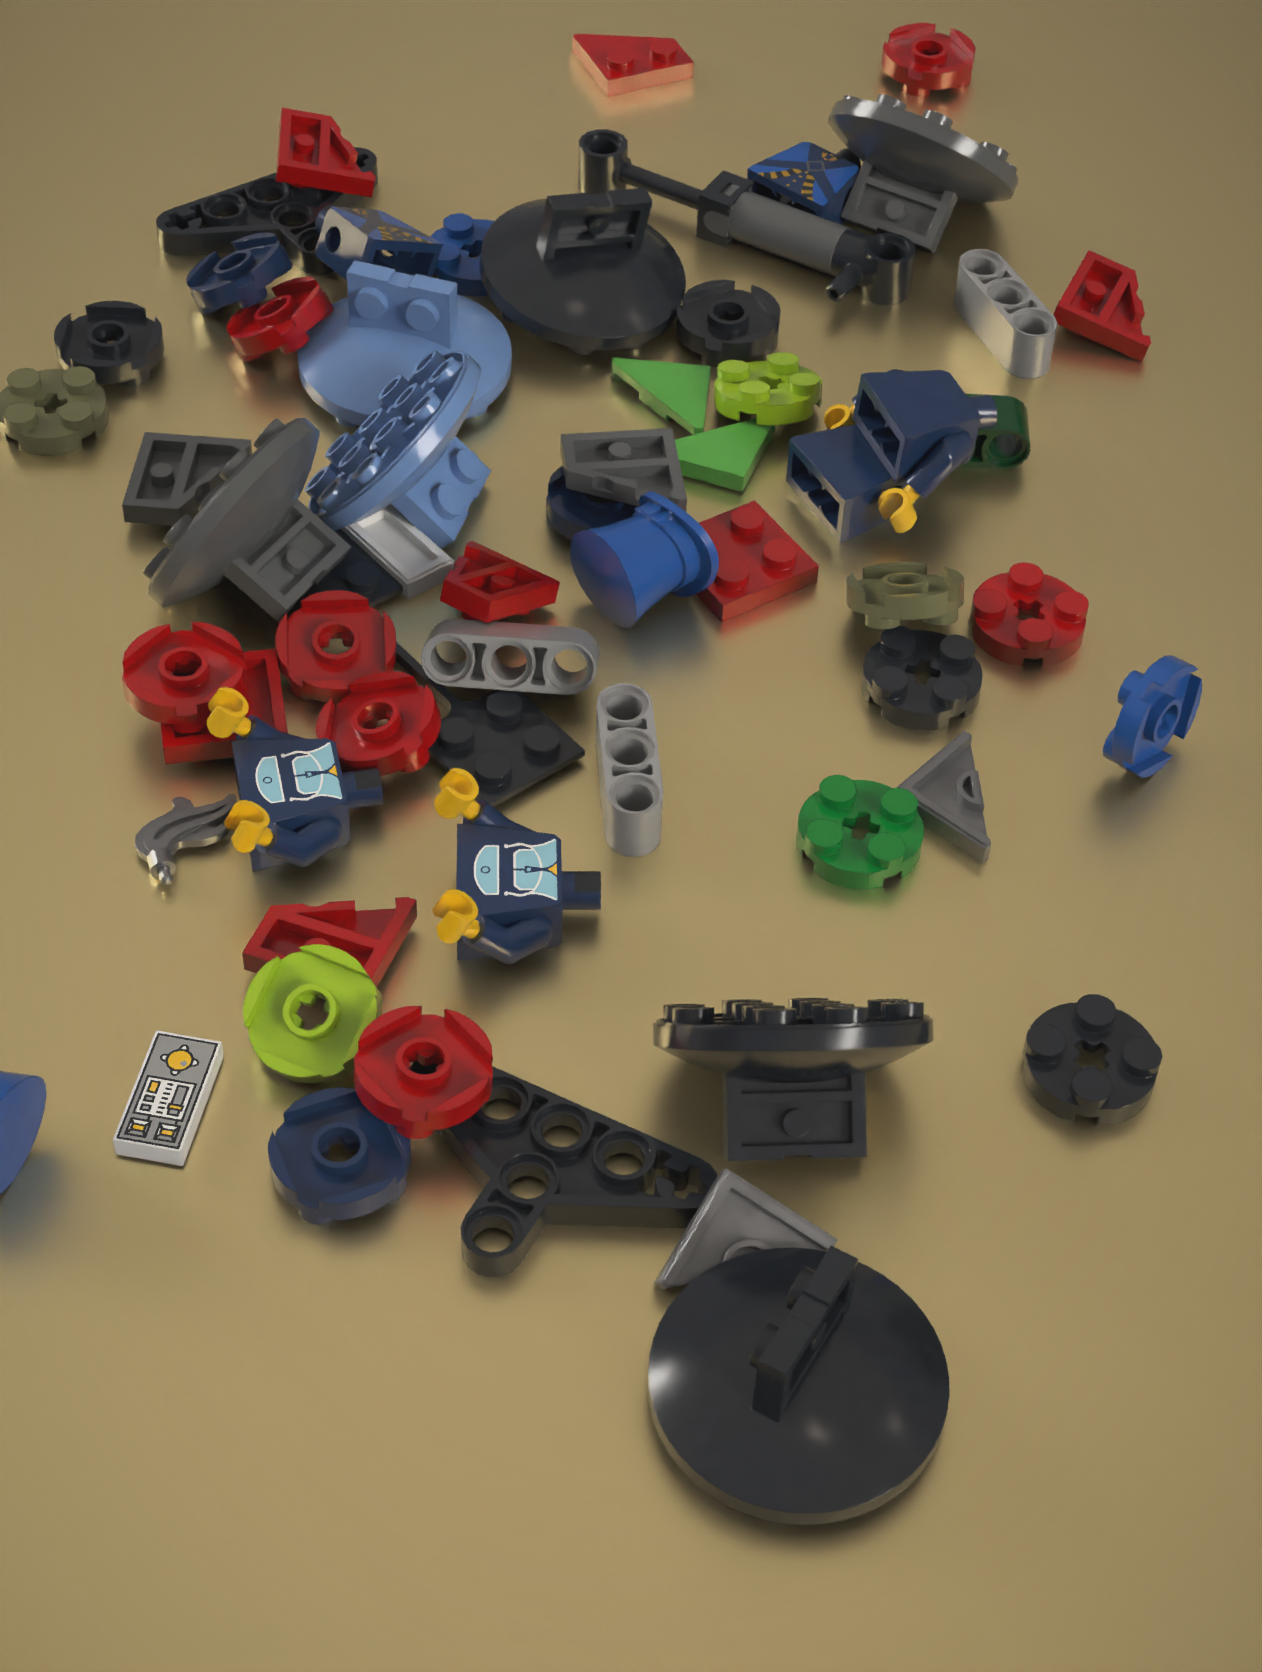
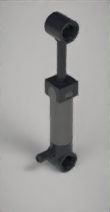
M597 129L585 133L579 140L578 187L582 193L600 194L611 190L626 189L628 184L637 188H646L650 193L698 210L696 237L727 248L736 240L835 277L826 288L827 296L834 302H841L856 285L859 286L860 293L866 300L879 305L902 303L910 294L916 250L912 241L902 235L880 233L871 236L753 193L754 181L724 170L704 190L692 187L632 165L630 158L627 157V139L616 131Z

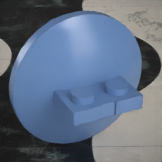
M354 260L346 272L348 297L333 303L334 311L332 314L306 331L310 339L303 347L297 350L299 377L304 389L312 400L321 408L334 415L336 421L341 425L361 426L382 404L378 397L386 385L398 375H402L406 380L411 378L417 364L429 352L436 349L443 356L452 351H466L480 365L481 376L465 419L483 415L487 411V406L501 394L510 378L512 347L508 333L502 323L482 305L467 297L458 295L457 283L419 274H415V276L396 272L392 268Z
M435 349L429 352L417 364L411 378L406 380L402 375H398L391 380L378 397L382 404L363 422L352 436L348 432L342 434L327 450L325 457L331 463L329 466L318 471L304 489L311 497L308 509L333 531L366 519L392 504L439 548L443 549L454 542L469 514L467 510L472 501L477 499L491 473V470L478 456L456 437L473 401L481 376L480 365L466 351H452L442 356Z

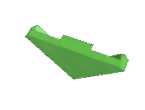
M613 357L612 378L614 381L627 382L639 392V399L665 420L669 421L672 418L692 435L704 432L711 366Z
M756 418L676 439L675 444L682 476L743 492L775 433L776 425H757Z

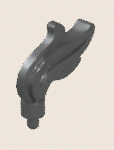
M229 794L221 801L199 807H194L189 799L176 797L172 799L173 809L143 826L136 834L135 849L140 858L148 863L152 877L160 880L163 885L171 884L173 881L172 876L176 872L173 856L179 849L207 846L224 838L229 832L224 825V821L237 802L236 796Z

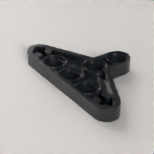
M354 147L358 152L357 166L362 172L371 171L374 174L375 187L378 183L377 157L368 149ZM276 173L161 213L156 220L158 245L162 251L174 256L206 255L217 251L218 254L233 253L235 249L231 242L252 234L268 232L276 235L281 245L284 246L289 258L302 271L312 275H326L333 273L334 270L317 258L316 252H310L316 249L320 236L315 225L316 218L319 212L326 206L334 205L337 207L353 208L365 196L313 187L297 188L289 183L276 181ZM222 215H233L229 217H217ZM292 224L301 225L296 227H287V225Z
M414 1061L411 1065V1071L417 1074H431L436 1072L438 1065L433 1063L429 1066H423L418 1061ZM493 1066L492 1094L486 1103L494 1099L504 1098L516 1103L520 1110L508 1119L498 1120L484 1114L482 1106L467 1120L449 1128L435 1130L483 1189L462 1222L461 1250L462 1258L467 1267L475 1273L487 1277H499L513 1272L522 1263L546 1224L687 1228L718 1176L712 1165L695 1155ZM565 1125L578 1131L581 1138L575 1144L568 1147H557L545 1141L543 1134L549 1128ZM616 1153H629L639 1158L643 1166L633 1174L620 1175L610 1171L604 1162ZM660 1169L663 1171L662 1177L656 1176L654 1194L650 1195L646 1191L652 1185L655 1170ZM534 1176L544 1181L548 1188L542 1195L536 1198L524 1199L514 1195L508 1187L519 1177ZM688 1185L698 1188V1193L690 1192L685 1199L675 1196V1191L682 1192ZM487 1228L505 1230L513 1238L512 1243L506 1249L499 1252L484 1251L477 1247L473 1240L480 1231Z

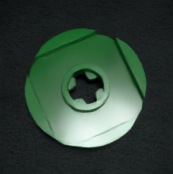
M844 775L828 776L821 781L819 790L809 796L801 807L796 833L797 848L801 856L805 852L806 856L814 862L813 871L822 879L832 884L857 890H871L883 887L885 878L895 876L902 871V879L918 863L924 836L923 820L917 811L918 800L913 793L904 788H891L887 785L868 780H851ZM858 828L871 832L864 836V840L852 837V829Z

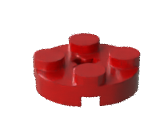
M913 23L894 29L889 34L887 44L884 41L881 64L884 71L892 79L903 84V91L912 96H924L930 90L966 87L971 82L976 50L972 40L964 33L950 28L949 36L943 33H936V24Z
M299 277L280 283L271 288L275 298L263 305L258 303L248 308H240L232 316L227 324V332L232 339V344L244 362L252 361L264 353L279 348L282 354H289L300 349L310 339L306 331L332 314L334 307L326 292L315 278Z
M1026 562L1017 563L1011 566L1009 573H1001L987 579L974 592L969 618L973 624L971 634L975 643L984 652L1004 663L1023 666L1024 658H1043L1042 666L1056 665L1073 656L1080 648L1086 626L1089 602L1082 593L1075 591L1063 581L1044 574L1037 565ZM1020 615L1031 616L1025 620L1018 619Z
M323 591L301 600L300 609L293 612L288 619L287 613L281 619L275 636L279 670L289 682L291 692L302 700L314 699L328 702L332 698L334 703H339L341 699L351 694L347 686L348 684L366 675L393 671L396 662V631L391 618L384 610L382 616L378 610L370 607L368 598L350 591ZM338 638L342 639L344 647L350 649L341 654H331L321 648L329 647L330 639Z
M191 622L192 631L180 630L171 632L170 624L152 628L137 637L128 646L122 661L124 670L122 682L126 701L142 716L159 723L170 724L175 731L190 734L198 732L206 726L207 718L212 713L209 710L208 703L219 688H233L242 695L248 688L247 669L239 641L226 630L204 622ZM196 670L195 673L190 676L178 677L173 675V672H180L185 674Z
M398 671L378 672L358 678L347 685L351 694L341 699L337 705H335L331 698L321 709L316 722L317 739L328 738L335 742L342 772L378 767L380 777L398 771L403 773L415 772L424 767L429 761L430 752L428 749L437 739L441 728V713L430 688L427 685L425 687L417 685L414 676ZM388 719L386 724L376 728L378 721Z
M405 1006L391 1010L373 1020L360 1036L358 1051L354 1058L356 1093L363 1105L373 1115L388 1124L395 1125L397 1132L402 1136L410 1139L429 1137L435 1130L449 1128L467 1120L489 1100L492 1094L493 1083L492 1045L480 1026L459 1012L444 1009V1017L434 1014L422 1015V1006ZM418 1061L423 1066L436 1063L438 1067L434 1073L417 1074L411 1071L410 1063Z

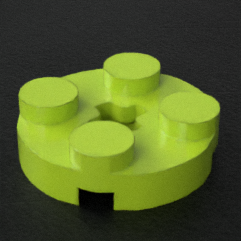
M773 353L767 357V361L746 363L740 360H727L719 363L717 368V378L714 382V404L721 414L740 421L741 411L748 414H756L757 425L791 424L811 417L814 404L820 408L822 404L823 383L817 373L806 367L799 366V357L792 353Z
M321 944L299 947L300 952L291 953L283 959H280L278 956L266 963L255 975L244 999V1026L248 1029L249 1040L258 1057L278 1075L300 1083L341 1082L349 1077L354 1069V1058L358 1051V1041L363 1030L373 1020L382 1015V994L360 962L347 952ZM318 998L326 999L324 1010L329 1014L327 1020L322 1025L317 1024L312 1030H304L305 1022L297 1015L300 1006H313Z

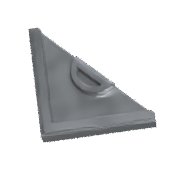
M963 731L896 788H904L915 795L918 800L917 811L925 827L983 864L989 857L991 841L987 837L983 815L984 802L971 748L972 736L970 733Z
M725 1168L720 1171L653 1284L661 1289L688 1284L721 1262L759 1250L794 1247L827 1251L830 1246L834 1247L837 1239Z

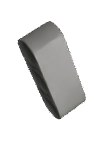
M973 249L965 252L960 257L953 302L955 310L1010 374L1025 379L1039 378L1049 371L1057 329V320L998 253L986 249Z
M449 619L437 624L430 632L422 650L421 663L427 677L435 683L444 686L571 695L579 694L586 690L594 681L600 653L599 646L594 637L587 631L575 627L494 621L484 623L480 620ZM442 641L456 642L464 649L466 660L460 663L446 662L437 653L436 645ZM505 645L516 646L523 651L527 662L520 667H507L498 660L496 650ZM563 650H575L584 656L587 666L580 671L569 672L558 665L555 656Z
M619 683L603 689L597 699L595 747L604 834L608 846L615 852L624 856L638 857L654 851L660 843L664 791L651 697L639 686Z

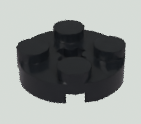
M732 280L708 281L690 288L683 295V304L677 307L676 333L686 347L701 354L700 359L705 365L718 368L719 363L723 361L744 360L774 352L777 348L781 309L776 299L760 287L751 284L750 293L735 289V281Z
M124 301L95 302L85 306L86 315L72 321L70 313L62 318L56 326L54 342L58 362L66 370L77 366L91 369L95 373L98 384L121 383L128 387L143 385L150 379V370L160 362L164 354L161 323L156 317L155 321L147 318L145 308L134 303Z
M904 626L885 629L881 633L880 641L869 649L864 659L861 679L863 696L868 703L871 696L873 701L882 707L881 716L895 725L914 730H938L948 727L950 718L959 716L964 711V718H966L974 711L979 700L983 674L981 665L974 656L975 645L971 640L961 635L947 636L933 631L911 630ZM915 676L929 678L927 683L915 682Z
M1088 994L1082 996L1077 1003H1066L1047 1010L1033 1022L1028 1030L1023 1048L1024 1064L1022 1073L1024 1084L1032 1097L1055 1116L1074 1122L1075 1114L1084 1117H1098L1096 1125H1113L1134 1117L1148 1104L1163 1056L1160 1047L1154 1042L1152 1036L1136 1019L1116 1009L1114 1003L1107 997L1098 994ZM1089 1055L1102 1061L1104 1069L1099 1070L1092 1064L1083 1068L1077 1065L1079 1056Z

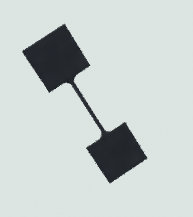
M339 529L334 532L344 539L351 548L344 558L318 584L316 582L313 583L301 600L318 592L343 590L358 593L368 598L369 606L374 607L403 592V586L343 530ZM301 600L287 613V619L293 612L301 608ZM396 642V662L410 675L414 676L423 687L427 685L434 697L450 711L446 717L441 719L438 737L428 749L430 756L447 773L453 768H461L469 772L479 786V793L475 798L477 801L483 799L495 807L585 756V750L520 691L494 690L474 701L458 699L446 687L428 678L422 665Z

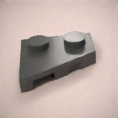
M672 428L561 434L560 453L567 489L637 507L640 506V496L648 491H653L672 501L686 512L687 496Z
M145 432L122 503L124 522L174 526L185 514L192 517L198 511L200 504L218 484L225 483L219 477V474L230 459L241 449L252 455L251 440Z

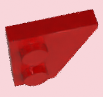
M596 34L572 35V52L607 97L693 78L694 62L674 38Z
M282 107L279 123L276 181L289 183L297 188L313 187L372 198L375 176L371 171L362 172L357 166L358 152L350 141L342 137L341 129L334 119L327 115Z
M1088 250L1053 315L1057 320V324L1067 328L1073 334L1085 336L1140 362L1143 361L1151 344L1150 336L1143 335L1141 322L1145 312L1142 300L1137 295L1139 285L1135 270Z
M470 541L465 546L464 556L457 558L453 570H450L444 578L440 601L461 611L463 619L480 620L484 623L496 622V620L513 615H525L530 613V610L555 603L560 581L477 542Z
M409 897L395 898L396 908L360 911L355 909V900L333 901L321 906H307L303 903L271 905L242 952L244 970L258 973L266 963L277 956L283 959L291 953L300 952L299 947L321 944L338 948L353 956L360 962L373 983L378 987L417 918V901Z

